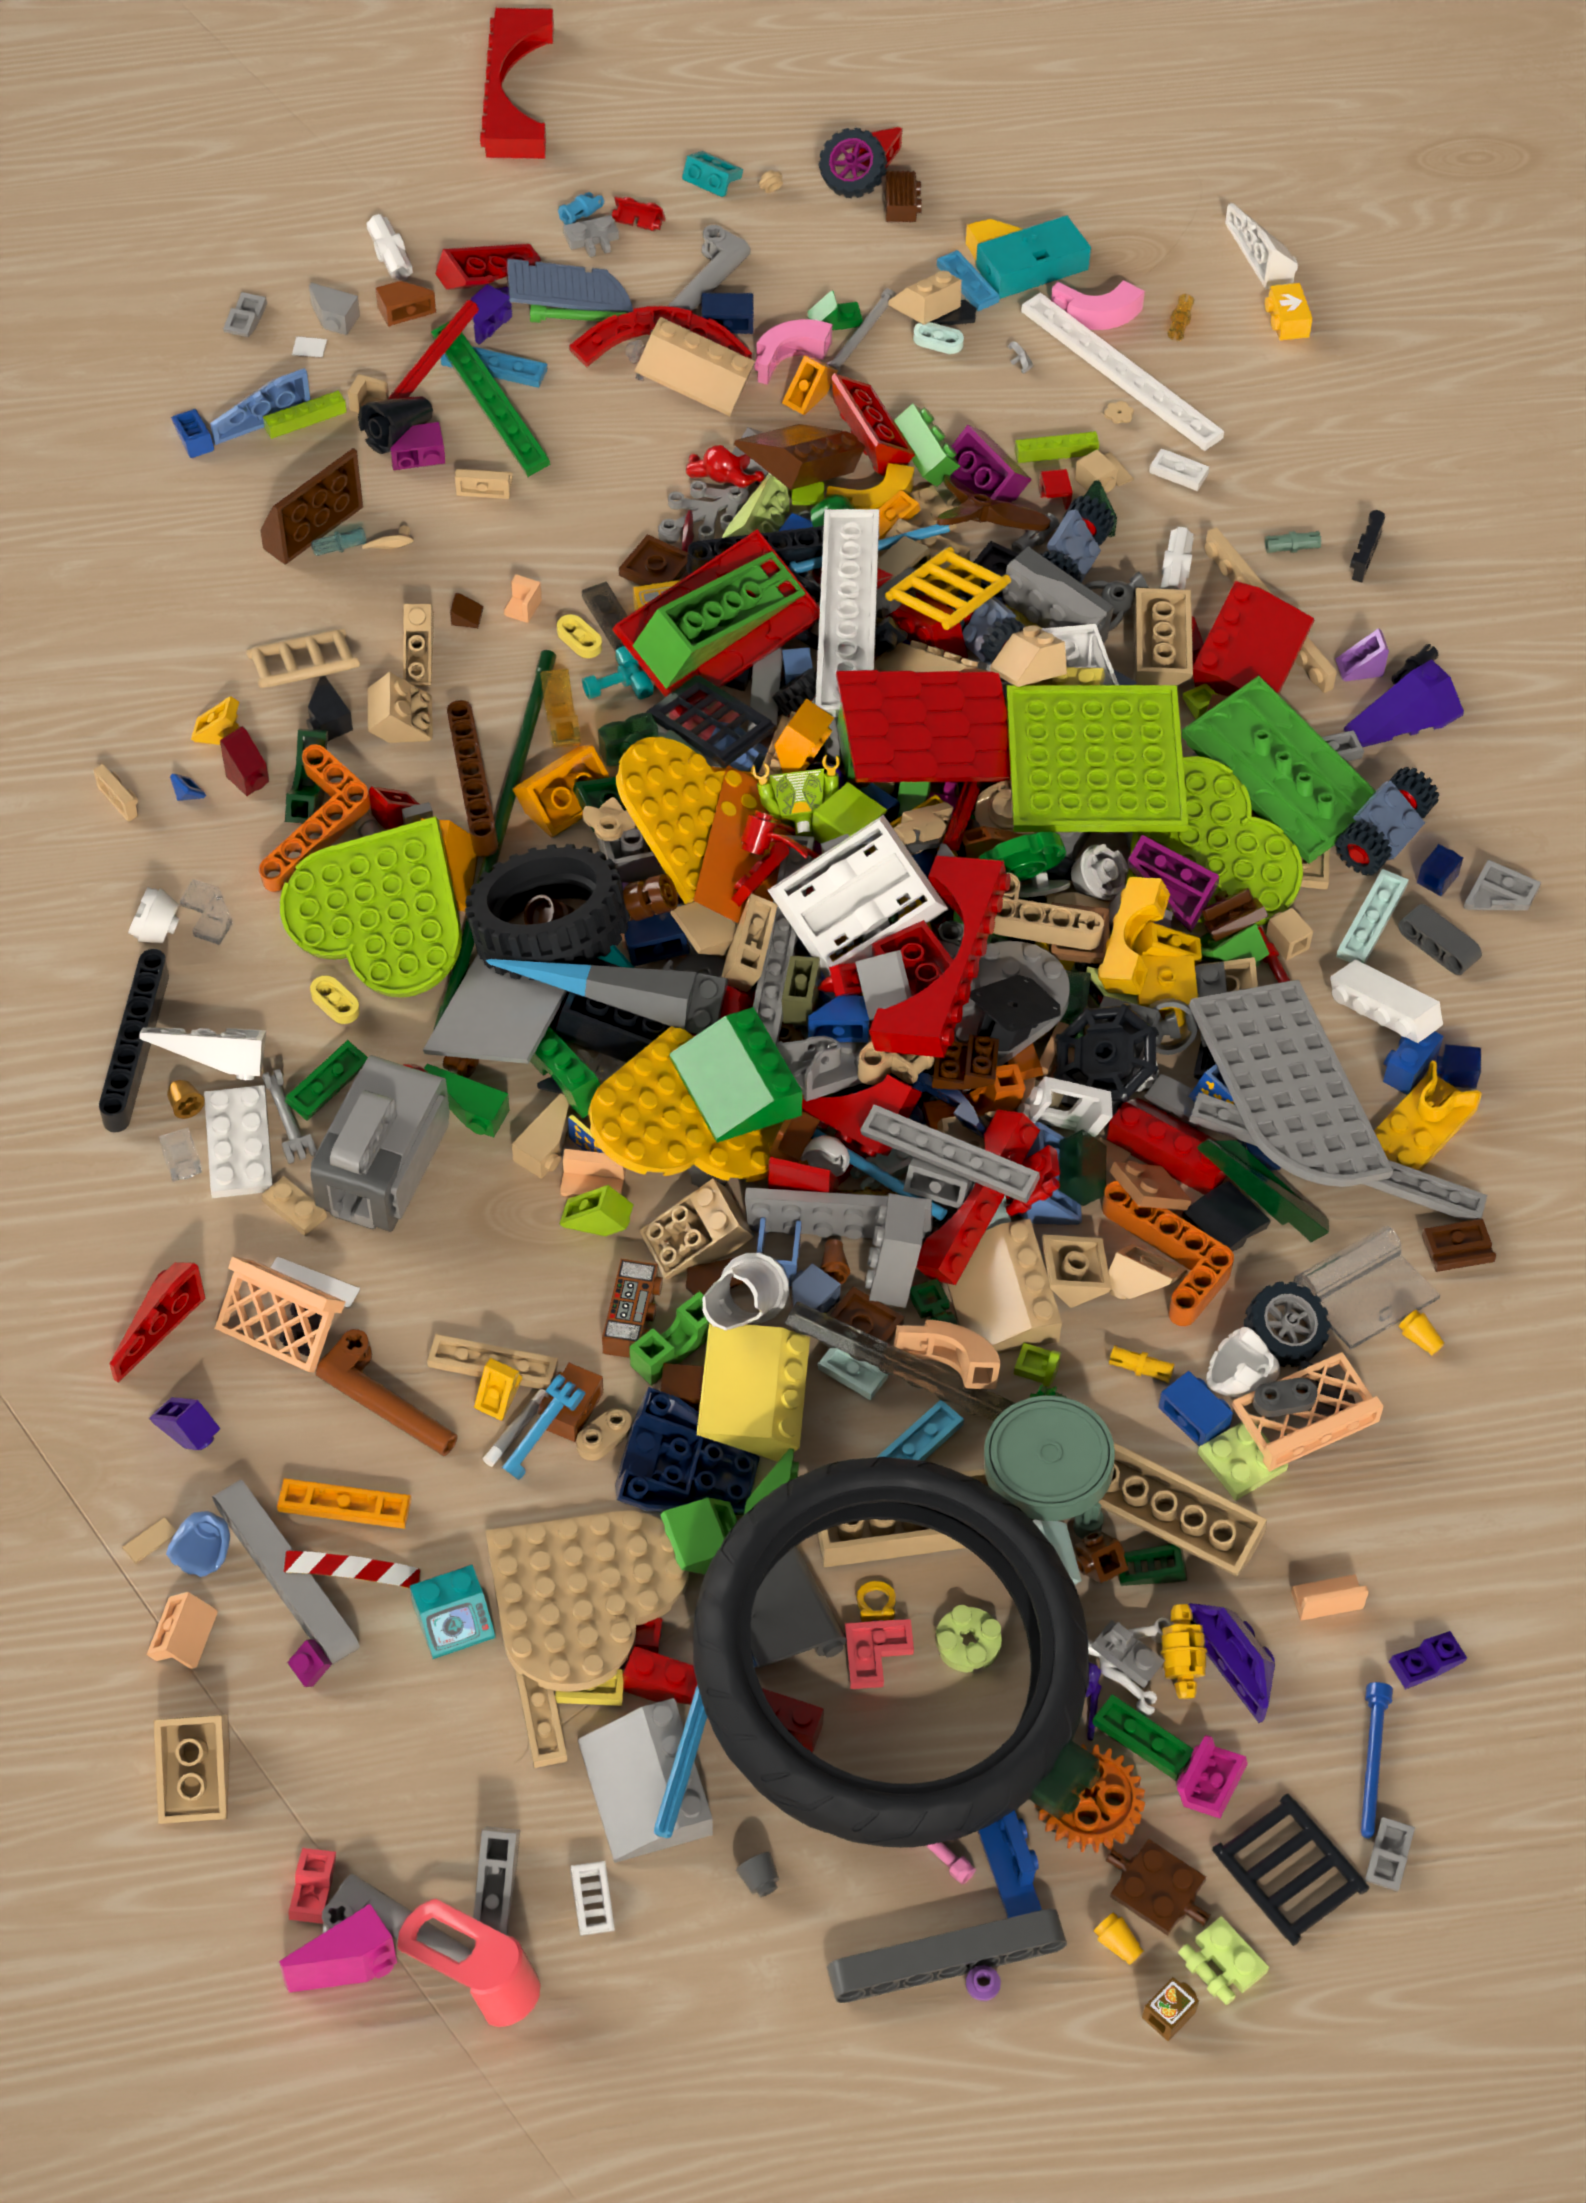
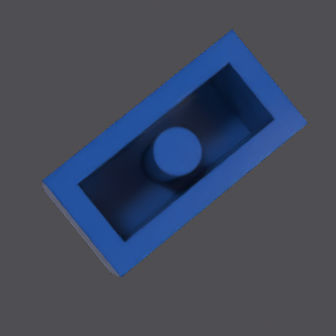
M1187 1371L1161 1392L1158 1408L1199 1447L1230 1428L1233 1412L1228 1403L1223 1399H1218L1209 1390L1207 1384L1201 1378H1196L1190 1371Z

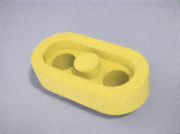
M570 614L558 620V637L576 654L583 658H593L601 653V636L582 618Z
M320 976L313 980L310 985L311 998L330 1018L340 1024H348L358 1018L360 1010L357 998L339 981L331 976Z

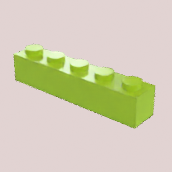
M338 390L264 416V428L269 437L273 439L347 413L346 402Z
M1096 431L1019 439L1015 441L1014 452L1017 463L1083 457L1095 450H1099L1100 443Z

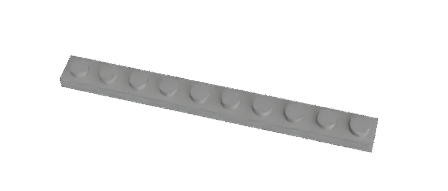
M786 835L814 851L815 837ZM788 847L789 854L780 863L777 883L810 863L812 857L808 855L805 859L795 849ZM804 890L803 892H801V893L803 894V896L805 897V896H806V890ZM778 906L753 1003L755 1011L775 1045L779 1042L783 1020L782 995L790 956L795 955L798 939L797 934Z
M1200 1092L1198 1093L1189 1122L1256 1146L1236 1105ZM1390 1160L1389 1162L1394 1170L1391 1178L1363 1183L1364 1185L1464 1221L1482 1219L1487 1195Z

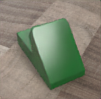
M833 290L807 311L808 319L832 324V331L858 328L863 322L858 302L837 304Z

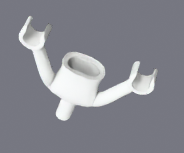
M1162 1617L1157 1619L1152 1626L1127 1630L1132 1632L1133 1637L1136 1639L1151 1636L1153 1641L1162 1643L1161 1636L1163 1633L1161 1630L1164 1627L1170 1626L1171 1623L1167 1618ZM1089 1641V1654L1099 1657L1101 1673L1105 1677L1120 1683L1139 1699L1136 1704V1710L1145 1717L1151 1716L1155 1708L1147 1705L1145 1702L1154 1704L1157 1701V1695L1153 1691L1144 1692L1129 1676L1091 1647L1093 1641Z

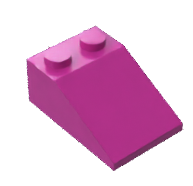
M371 1904L284 1957L279 1961L285 1986L290 1993L370 1981L374 1977L381 1978L393 1969L397 1963L391 1934Z

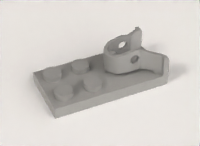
M870 1032L868 1042H839L831 1037L816 1036L801 1041L785 1043L780 1041L776 1047L799 1084L802 1094L805 1095L803 1099L810 1101L862 1084L857 1076L860 1051L872 1039ZM814 1044L813 1048L808 1050V1046Z

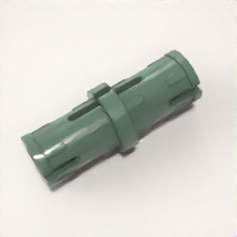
M1290 531L1288 534L1265 536L1266 553L1278 551L1296 553L1297 550L1321 547L1319 531L1308 533Z

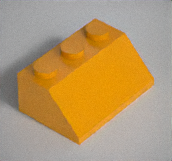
M585 745L571 750L512 788L524 812L550 837H554L583 818V810L573 791L575 782L609 778L610 776L594 746Z
M439 820L457 910L465 912L466 897L471 895L470 888L474 884L478 855L473 851L471 837L468 832L450 820Z

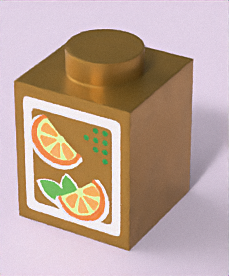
M1172 1977L1145 2005L1142 2019L1169 2042L1196 2013L1199 2004L1197 1994L1187 1983H1180Z

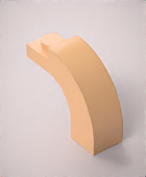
M925 1320V1326L897 1325L893 1346L895 1359H921L942 1362L958 1371L965 1388L996 1389L1001 1362L995 1348L979 1334L965 1327L937 1320Z

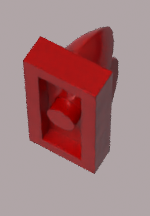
M856 963L838 964L829 967L831 975L825 978L817 987L818 990L824 992H834L835 996L863 994Z

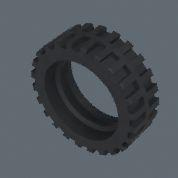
M556 844L547 845V849L537 850L536 847L528 849V853L520 856L517 853L509 856L510 860L505 863L499 861L492 866L493 870L490 873L484 872L479 877L480 883H474L470 888L471 895L466 897L465 912L479 958L483 959L484 965L489 969L494 967L497 974L503 976L506 973H510V977L520 980L522 975L490 965L486 960L498 959L593 965L596 963L595 959L600 955L606 957L611 953L610 947L612 945H619L622 941L621 933H626L629 927L627 921L630 920V915L624 903L623 887L615 863L612 859H606L604 853L598 851L594 854L592 848L586 846L576 849L574 844H566L565 847L557 848ZM538 895H546L555 900L581 899L586 901L572 913L546 923L532 925L508 923L512 918L524 911L528 902Z

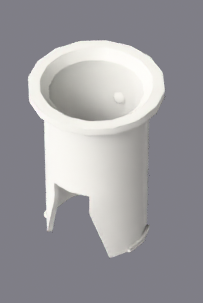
M762 1253L742 1254L730 1261L724 1268L721 1277L713 1283L702 1297V1311L708 1322L714 1327L723 1330L737 1328L748 1323L766 1322L775 1318L785 1307L789 1296V1280L783 1267L774 1258ZM732 1276L750 1287L754 1296L755 1308L759 1312H747L734 1303L730 1294Z

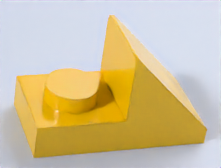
M230 696L196 719L191 740L198 743L220 745L221 739L239 728V724L236 722L239 701Z
M490 1358L484 1367L474 1408L503 1421L522 1381V1376L518 1374L519 1371Z

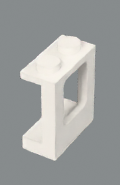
M1045 1076L1037 1087L1032 1089L1025 1102L1019 1105L1017 1112L1024 1113L1034 1124L1040 1122L1074 1130L1075 1144L1079 1147L1087 1148L1113 1117L1112 1097L1110 1091ZM1051 1091L1079 1098L1068 1111L1049 1108V1105L1052 1103Z

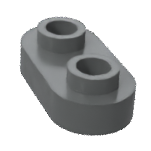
M1305 1378L1265 1383L1256 1389L1253 1406L1260 1415L1265 1417L1305 1412L1315 1405L1317 1388L1313 1382ZM1296 1390H1304L1306 1393L1300 1394ZM1266 1395H1273L1275 1399H1268Z

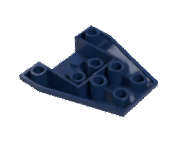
M648 1387L629 1431L615 1482L616 1500L646 1511L664 1512L705 1498H713L730 1502L735 1515H744L746 1500L751 1495L760 1457L756 1454L696 1435L699 1412L676 1396Z

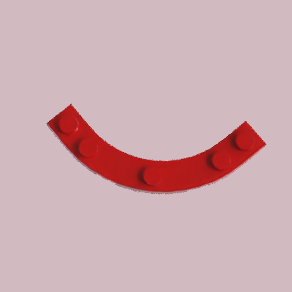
M668 306L640 307L633 309V312L620 316L615 314L590 328L569 345L570 352L587 368L614 346L631 338L651 335L659 318L662 317L752 359V352L729 330L710 318L707 320L695 315L691 310Z

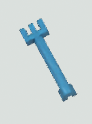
M560 1374L556 1376L546 1390L553 1397V1400L502 1466L505 1471L518 1480L526 1472V1469L520 1464L565 1405L574 1411L585 1396V1391L578 1388L569 1397L575 1389V1384L570 1381L560 1390L566 1380Z

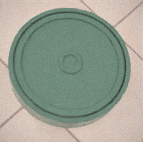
M1037 1396L1019 1401L1004 1410L992 1423L987 1433L984 1445V1470L990 1488L1020 1508L1031 1519L1059 1521L1083 1514L1103 1498L1113 1478L1115 1448L1112 1435L1100 1416L1078 1401L1060 1396Z

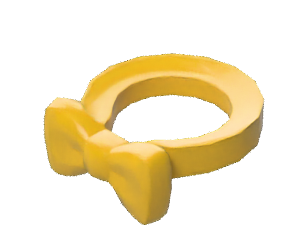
M871 1581L859 1588L857 1604L861 1610V1622L894 1620L895 1611L893 1608L896 1602V1594L889 1584L882 1581ZM877 1590L884 1592L888 1596L889 1601L882 1610H872L864 1602V1596L870 1591Z

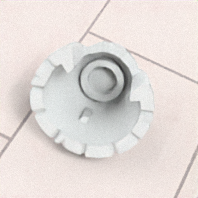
M1241 1327V1329L1233 1331L1232 1334L1230 1333L1228 1335L1229 1338H1225L1219 1344V1351L1214 1352L1209 1363V1371L1206 1375L1207 1385L1210 1389L1224 1396L1240 1398L1256 1391L1262 1384L1276 1382L1280 1376V1365L1277 1358L1271 1354L1263 1340L1252 1329Z

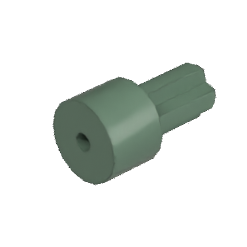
M1097 1503L1085 1513L1075 1517L1073 1529L1075 1534L1081 1539H1084L1090 1533L1102 1531L1104 1516L1101 1511V1504Z

